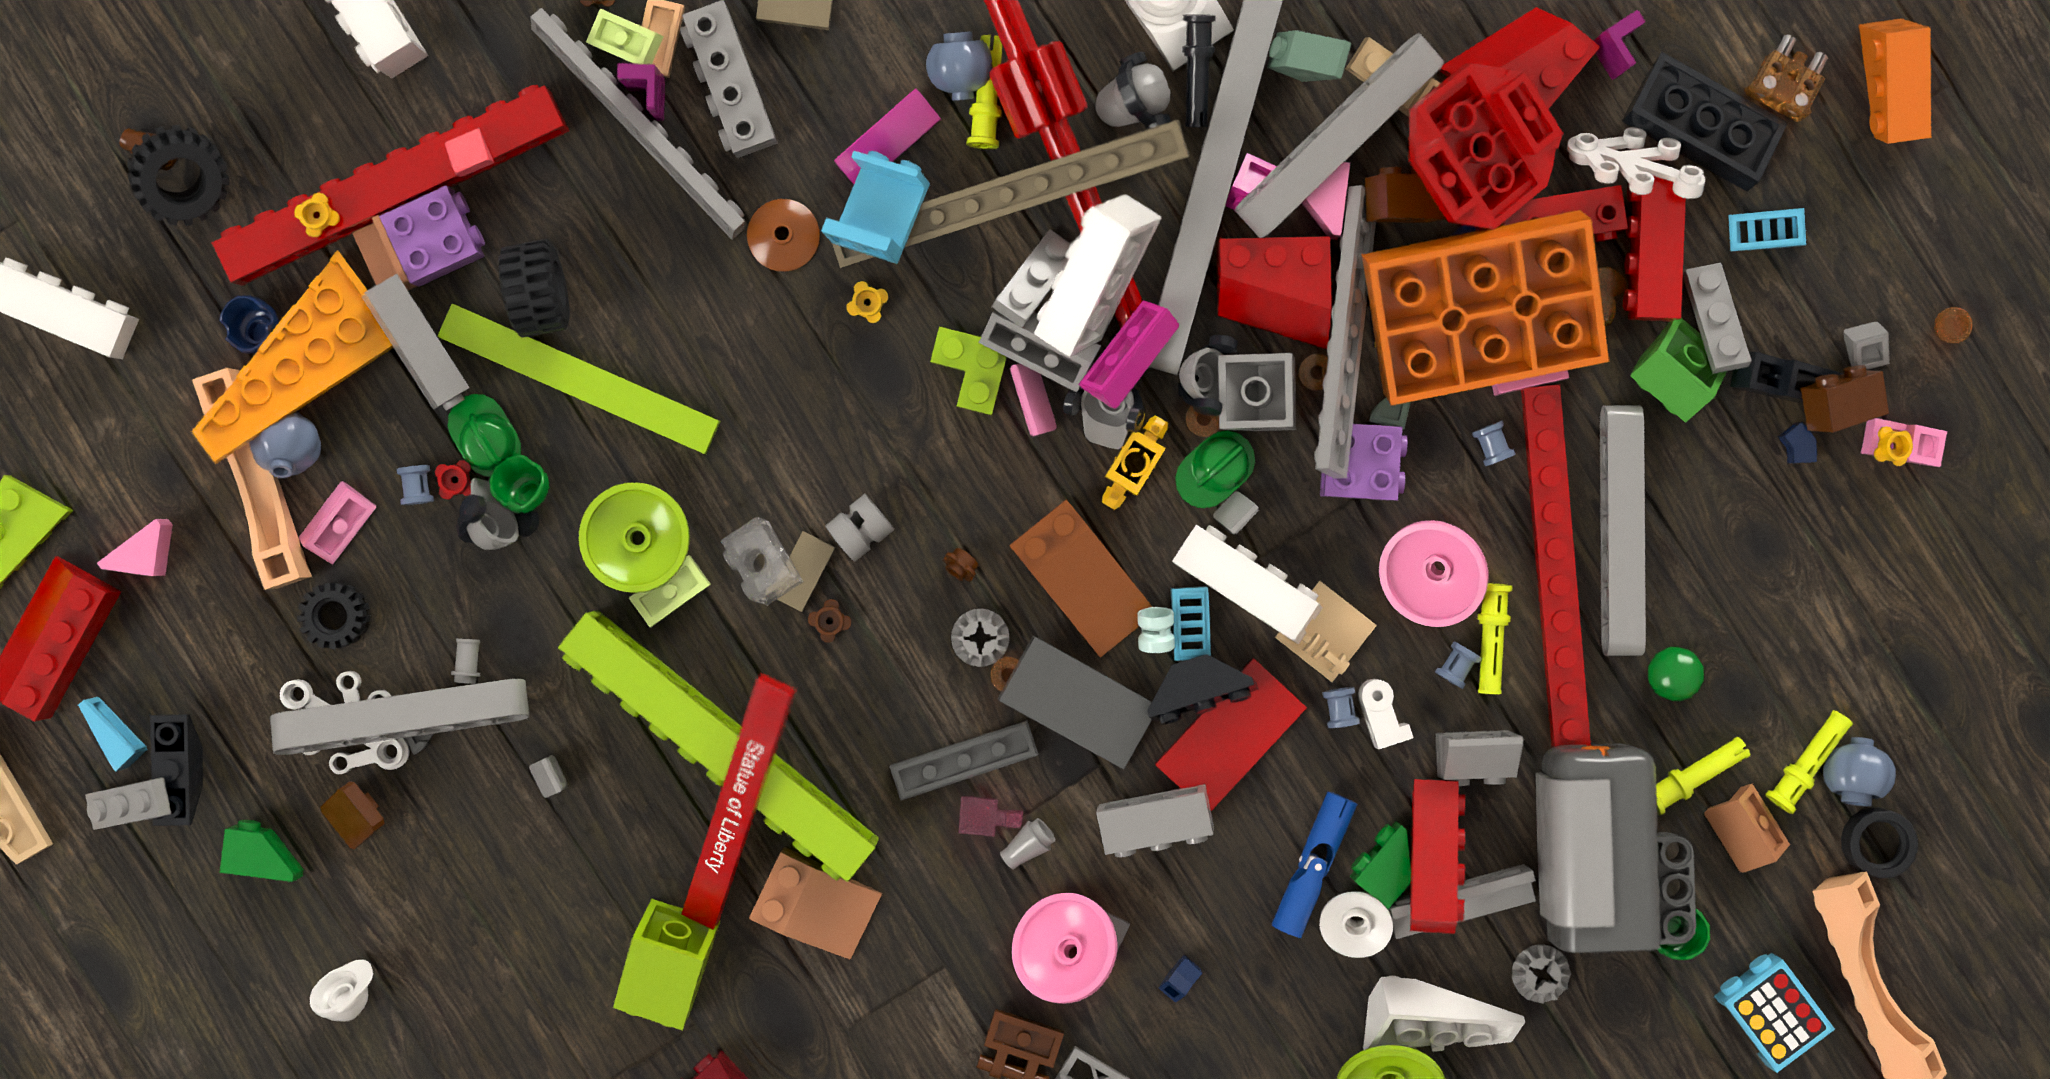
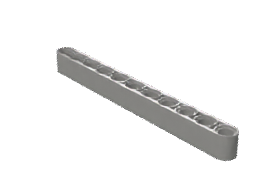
M1243 0L1158 306L1164 307L1171 312L1179 323V327L1150 364L1149 368L1177 375L1283 0Z

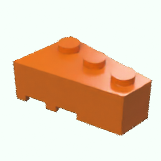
M1905 19L1859 24L1871 111L1869 124L1874 138L1887 144L1931 138L1930 27Z

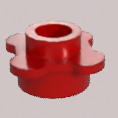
M460 460L456 465L447 466L440 464L437 466L435 475L438 477L439 495L443 499L449 500L458 494L471 495L469 475L471 465L467 461ZM454 476L458 478L457 483L452 482Z

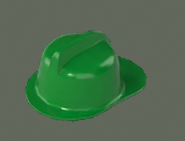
M471 394L465 396V400L452 407L448 416V429L462 457L471 465L474 472L490 477L494 468L503 460L521 455V443L505 412L494 399L483 394Z
M1231 431L1216 432L1206 438L1178 466L1175 480L1177 491L1182 499L1191 506L1208 508L1214 507L1228 498L1253 472L1255 456L1249 441L1239 433Z

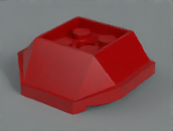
M1472 63L1465 64L1410 108L1409 162L1448 222L1494 230L1548 185L1554 164L1556 148H1559L1563 132L1525 71ZM1474 141H1476L1478 145V152L1476 155L1473 151Z

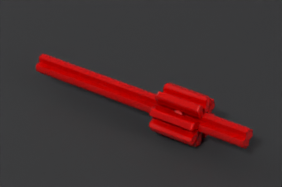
M984 0L1009 59L1007 62L992 68L989 76L1014 136L1020 139L1039 132L1051 161L1081 152L1068 119L1085 111L1088 105L1062 42L1054 41L1045 46L1037 47L1018 0ZM1096 187L1066 196L1081 233L1084 229L1081 223L1087 211L1091 207H1097L1102 204ZM1133 277L1114 313L1120 329L1143 301Z

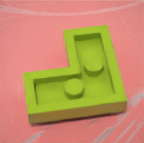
M939 326L930 362L965 371L957 407L992 416L1007 357L980 344L981 337Z

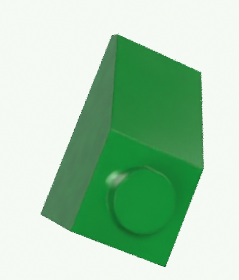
M239 820L238 825L236 824L225 829L219 873L289 882L303 877L304 869L273 829L261 828V822L254 820Z

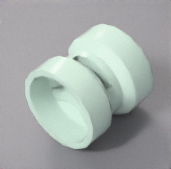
M1150 607L1139 610L1137 619L1138 625L1142 629V633L1138 637L1139 650L1147 653H1164L1175 648V637L1171 633V626L1174 624L1173 610L1164 607Z

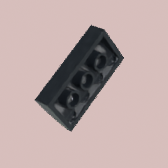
M1663 52L1658 55L1622 119V122L1631 127L1643 129L1647 136L1658 142L1663 138L1678 140L1681 143L1679 154L1747 192L1759 183L1788 124L1785 120Z

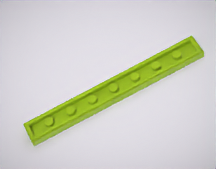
M451 304L437 336L703 454L707 453L721 422L530 337L521 338L516 331L455 304Z

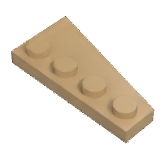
M0 754V849L17 865L53 845V842Z

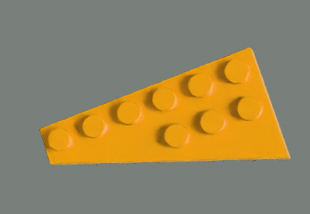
M338 250L331 257L330 262L319 276L317 275L310 283L307 291L290 308L258 348V352L250 362L238 373L236 379L226 392L218 398L193 429V435L215 464L255 439L270 425L295 413L394 348L362 299V295L368 290Z

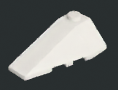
M1398 976L1381 977L1368 999L1363 1049L1366 1050L1383 1045H1398L1409 1048L1431 1046L1432 1052L1442 1051L1444 1046L1455 1042H1464L1467 1047L1512 1042L1525 1024V1019L1522 1015L1417 979L1400 978Z

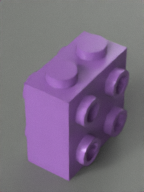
M444 186L379 216L410 284L418 287L485 257L481 249L485 245L484 239L476 225L471 227L465 215L470 212V209L461 192L455 193L450 187Z
M1353 424L1347 478H1332L1321 472L1320 496L1398 500V493L1403 494L1405 489V472H1400L1401 457H1406L1408 445L1407 435H1402V427Z

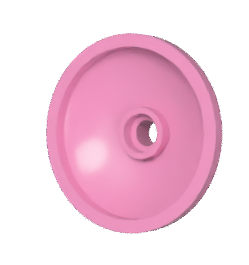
M1420 521L1402 528L1386 544L1379 563L1380 583L1388 601L1404 617L1425 626L1445 627L1465 620L1481 604L1488 587V567L1481 549L1467 533L1445 522ZM1438 561L1443 563V565L1445 566V570H1438L1435 567L1434 562Z
M1073 893L1051 895L1034 904L1020 920L1012 942L1013 965L1022 984L1035 996L1058 1004L1077 1002L1096 992L1110 975L1117 955L1116 931L1108 914L1091 899ZM1077 947L1076 956L1069 958L1070 949Z

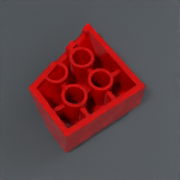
M1536 7L1443 64L1439 71L1449 77L1463 65L1471 63L1525 71L1549 109L1600 46L1573 23Z
M1330 236L1219 239L1216 243L1218 316L1327 350L1332 312Z

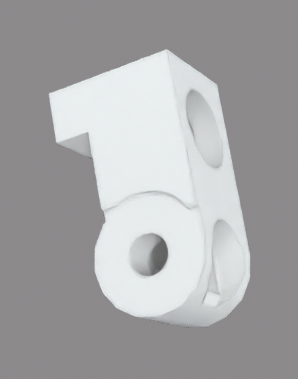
M1378 679L1365 681L1359 688L1358 698L1374 748L1382 749L1412 739L1413 735L1409 724H1398L1392 706L1394 695L1391 686L1385 681Z

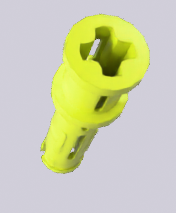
M983 35L980 40H983L988 48H990L991 35ZM994 35L993 50H990L992 68L1000 65L1003 45L999 36ZM989 78L987 83L977 90L976 103L972 104V107L969 109V114L973 119L971 137L967 138L966 145L978 149L999 148V141L996 140L997 121L1002 117V110L997 105L998 95L991 78Z
M1488 583L1486 594L1482 600L1481 613L1477 614V620H1479V624H1482L1480 654L1482 659L1480 661L1478 692L1483 694H1502L1504 627L1508 626V622L1511 620V616L1507 615L1508 593L1512 591V585Z
M1833 710L1796 763L1784 768L1785 775L1774 790H1768L1765 796L1781 809L1793 814L1796 811L1795 804L1806 789L1813 788L1815 782L1813 777L1844 734L1853 725L1852 721L1843 714Z
M1737 736L1729 743L1684 770L1673 769L1668 772V777L1656 784L1657 815L1664 814L1665 808L1678 800L1691 798L1692 794H1694L1693 789L1741 760L1750 757L1749 749L1743 750V747L1746 746L1743 740Z

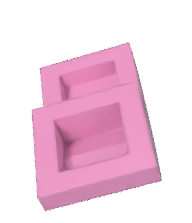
M1878 418L1867 421L1861 454L1874 456V450L1878 448L1880 439L1878 431L1884 426H1889L1893 431H1907L1911 435L1913 449L1906 462L1941 467L1947 431L1919 425H1906ZM1891 443V445H1890V447H1891L1892 450H1893V447H1894L1893 443Z

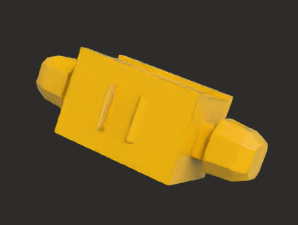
M1155 415L1143 427L1146 430L1144 434L1131 432L1104 476L1114 483L1111 487L1107 486L1102 496L1103 504L1115 510L1126 499V496H1124L1126 490L1135 496L1139 493L1166 449L1156 443L1158 438L1162 440L1167 431L1168 423ZM1133 442L1154 454L1151 460L1146 452L1142 454L1145 460L1144 468L1141 472L1131 473L1129 476H1140L1136 484L1116 472L1120 464L1122 472L1126 473V456L1131 452L1138 453L1140 451L1139 448L1129 449Z

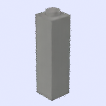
M396 274L366 291L362 295V299L433 410L443 405L447 411L465 400L461 393L469 389V386L399 276Z

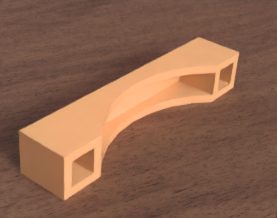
M225 368L192 379L204 415L218 398L226 392L241 370ZM249 443L227 456V460L244 504L251 537L252 555L264 590L278 589L312 576L278 477L271 475L268 470H264L255 462Z
M1867 871L1827 878L1812 891L1815 906L1822 914L1828 929V939L1831 945L1835 947L1841 962L1842 974L1848 980L1853 992L1855 1007L1862 1015L1867 1027L1869 1042L1875 1047L1883 1077L1885 1079H1943L1947 1072L1934 1040L1921 1031L1900 1010L1890 996L1880 976L1873 944L1875 918L1880 903Z

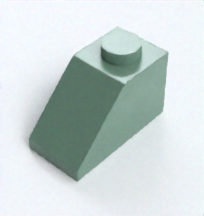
M1296 30L1278 32L1269 48L1270 59L1267 68L1302 82L1341 79L1351 43L1345 40Z

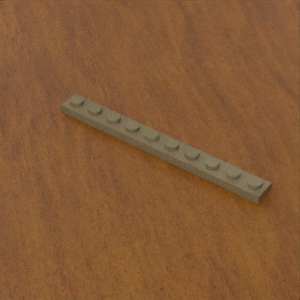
M1179 121L1167 123L923 202L905 247L1189 157ZM833 244L840 268L874 257Z

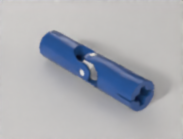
M1327 791L1299 859V869L1295 871L1290 879L1271 924L1276 929L1302 938L1320 895L1322 879L1329 872L1358 805L1357 803ZM1323 843L1327 845V857L1325 860L1319 858L1314 853H1310L1318 844Z

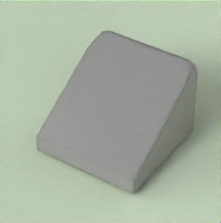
M1871 322L1844 330V340L1851 366L1865 365L1866 370L1890 364L1889 333L1880 323Z
M1236 491L1219 507L1213 517L1230 534H1237L1259 511V507L1242 493Z
M550 755L530 765V771L544 798L557 794L568 787V782L555 756Z

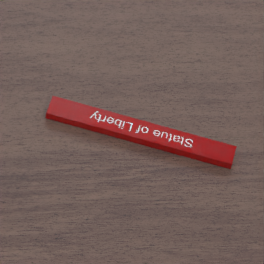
M761 674L756 680L681 915L712 930L719 924L796 689L764 674Z

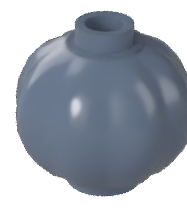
M972 32L943 34L944 43L934 44L926 59L928 77L938 89L952 93V100L974 99L973 91H977L984 86L990 78L989 72L992 69L991 49L988 48L983 40L973 41Z
M298 412L292 413L270 425L249 442L255 462L264 470H268L271 475L278 478H287L306 471L307 468L317 461L321 453V441L316 427L309 419L303 417Z
M1852 737L1851 744L1836 748L1826 759L1823 766V777L1831 792L1842 795L1841 803L1856 806H1872V799L1885 797L1893 788L1896 779V768L1888 754L1874 747V740Z

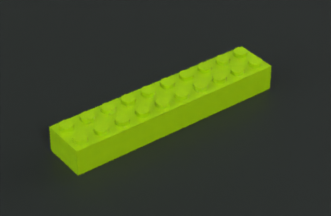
M599 610L585 613L558 647L565 653L562 657L563 660L578 671L584 668L594 676L591 682L598 689L606 694H609L611 691L622 699L620 706L636 718L642 715L651 723L648 728L656 736L664 741L668 737L680 746L677 751L682 757L692 764H695L697 761L708 769L706 775L714 783L722 787L742 726ZM774 755L757 809L766 816L763 821L778 834H781L784 830L795 839L792 845L803 855L810 857L813 854L823 862L821 868L830 877L837 881L842 877L848 882L875 849L879 837L778 755Z

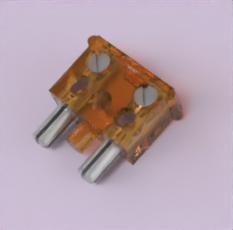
M1785 35L1777 51H1772L1764 58L1752 83L1745 87L1744 91L1746 95L1795 122H1800L1812 113L1810 107L1826 77L1820 75V72L1828 57L1826 54L1823 55L1822 52H1817L1807 68L1804 66L1808 58L1805 53L1797 51L1793 59L1788 57L1796 39L1795 37L1791 38V35Z

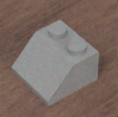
M1292 353L1218 356L1219 402L1223 404L1222 413L1219 415V429L1246 431L1296 430L1295 357Z
M1508 730L1436 733L1437 776L1443 780L1459 781V786L1470 785V779L1483 778L1484 784H1506V778L1517 777L1523 737Z

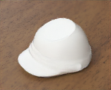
M364 959L354 960L330 971L320 979L310 995V1006L314 1013L333 1021H350L356 1018L364 1009L368 1000L367 986L373 977L371 964Z

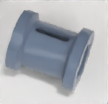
M1503 421L1490 424L1472 432L1473 438H1478L1485 454V460L1483 461L1485 466L1500 462L1516 454L1514 449L1509 448L1502 432Z
M430 465L397 468V474L402 479L404 498L400 499L401 505L434 502V496L429 494L427 478Z
M1453 641L1451 645L1452 652L1442 668L1437 667L1435 673L1463 689L1466 685L1464 683L1466 676L1473 665L1479 663L1482 658Z
M1354 687L1323 691V697L1327 699L1330 721L1327 722L1328 728L1360 724V719L1355 716L1352 698V695L1355 693Z

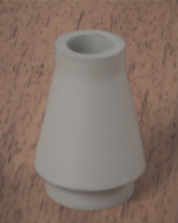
M1039 818L1033 822L1027 821L1010 844L1000 852L1001 857L1014 870L1019 865L1051 850L1050 845L1055 842V837L1048 826Z

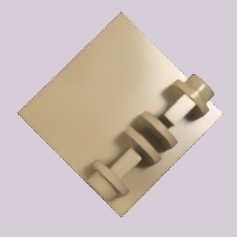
M1319 581L1312 591L1319 595L1316 602L1323 608L1316 619H1312L1306 627V634L1300 643L1297 644L1280 632L1275 638L1333 682L1338 674L1342 675L1350 665L1349 660L1377 625Z

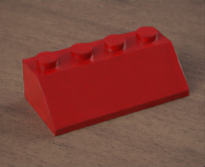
M55 556L0 655V702L34 722L52 718L122 591L68 561Z

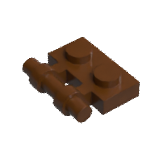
M995 1009L984 1046L997 1051L994 1058L980 1054L976 1068L989 1072V1076L1000 1079L1001 1076L1009 1079H1049V1076L1038 1073L1037 1069L1039 1064L1050 1068L1054 1067L1064 1031ZM1008 1054L1028 1060L1025 1068L1007 1063Z

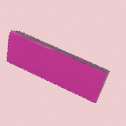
M916 88L840 154L834 162L847 178L855 184L861 168L851 158L854 151L863 154L875 151L886 156L890 162H894L936 125L941 118Z
M1143 300L1078 385L1106 405L1116 409L1176 332L1179 323L1168 309Z

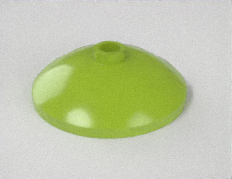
M644 483L619 484L602 492L585 511L579 529L581 555L590 572L603 584L623 592H645L664 585L680 570L686 559L690 543L688 522L679 504L665 491ZM637 531H641L645 537L641 545H636L633 542V535Z
M1383 1045L1363 1050L1351 1057L1342 1066L1337 1079H1445L1436 1062L1426 1054L1405 1046Z

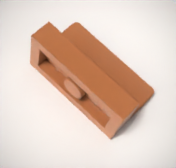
M381 215L372 217L374 223L352 232L376 285L397 274L407 290L417 287L410 284L379 217Z
M1752 783L1740 787L1729 801L1710 807L1704 813L1738 870L1742 873L1777 862L1790 845Z

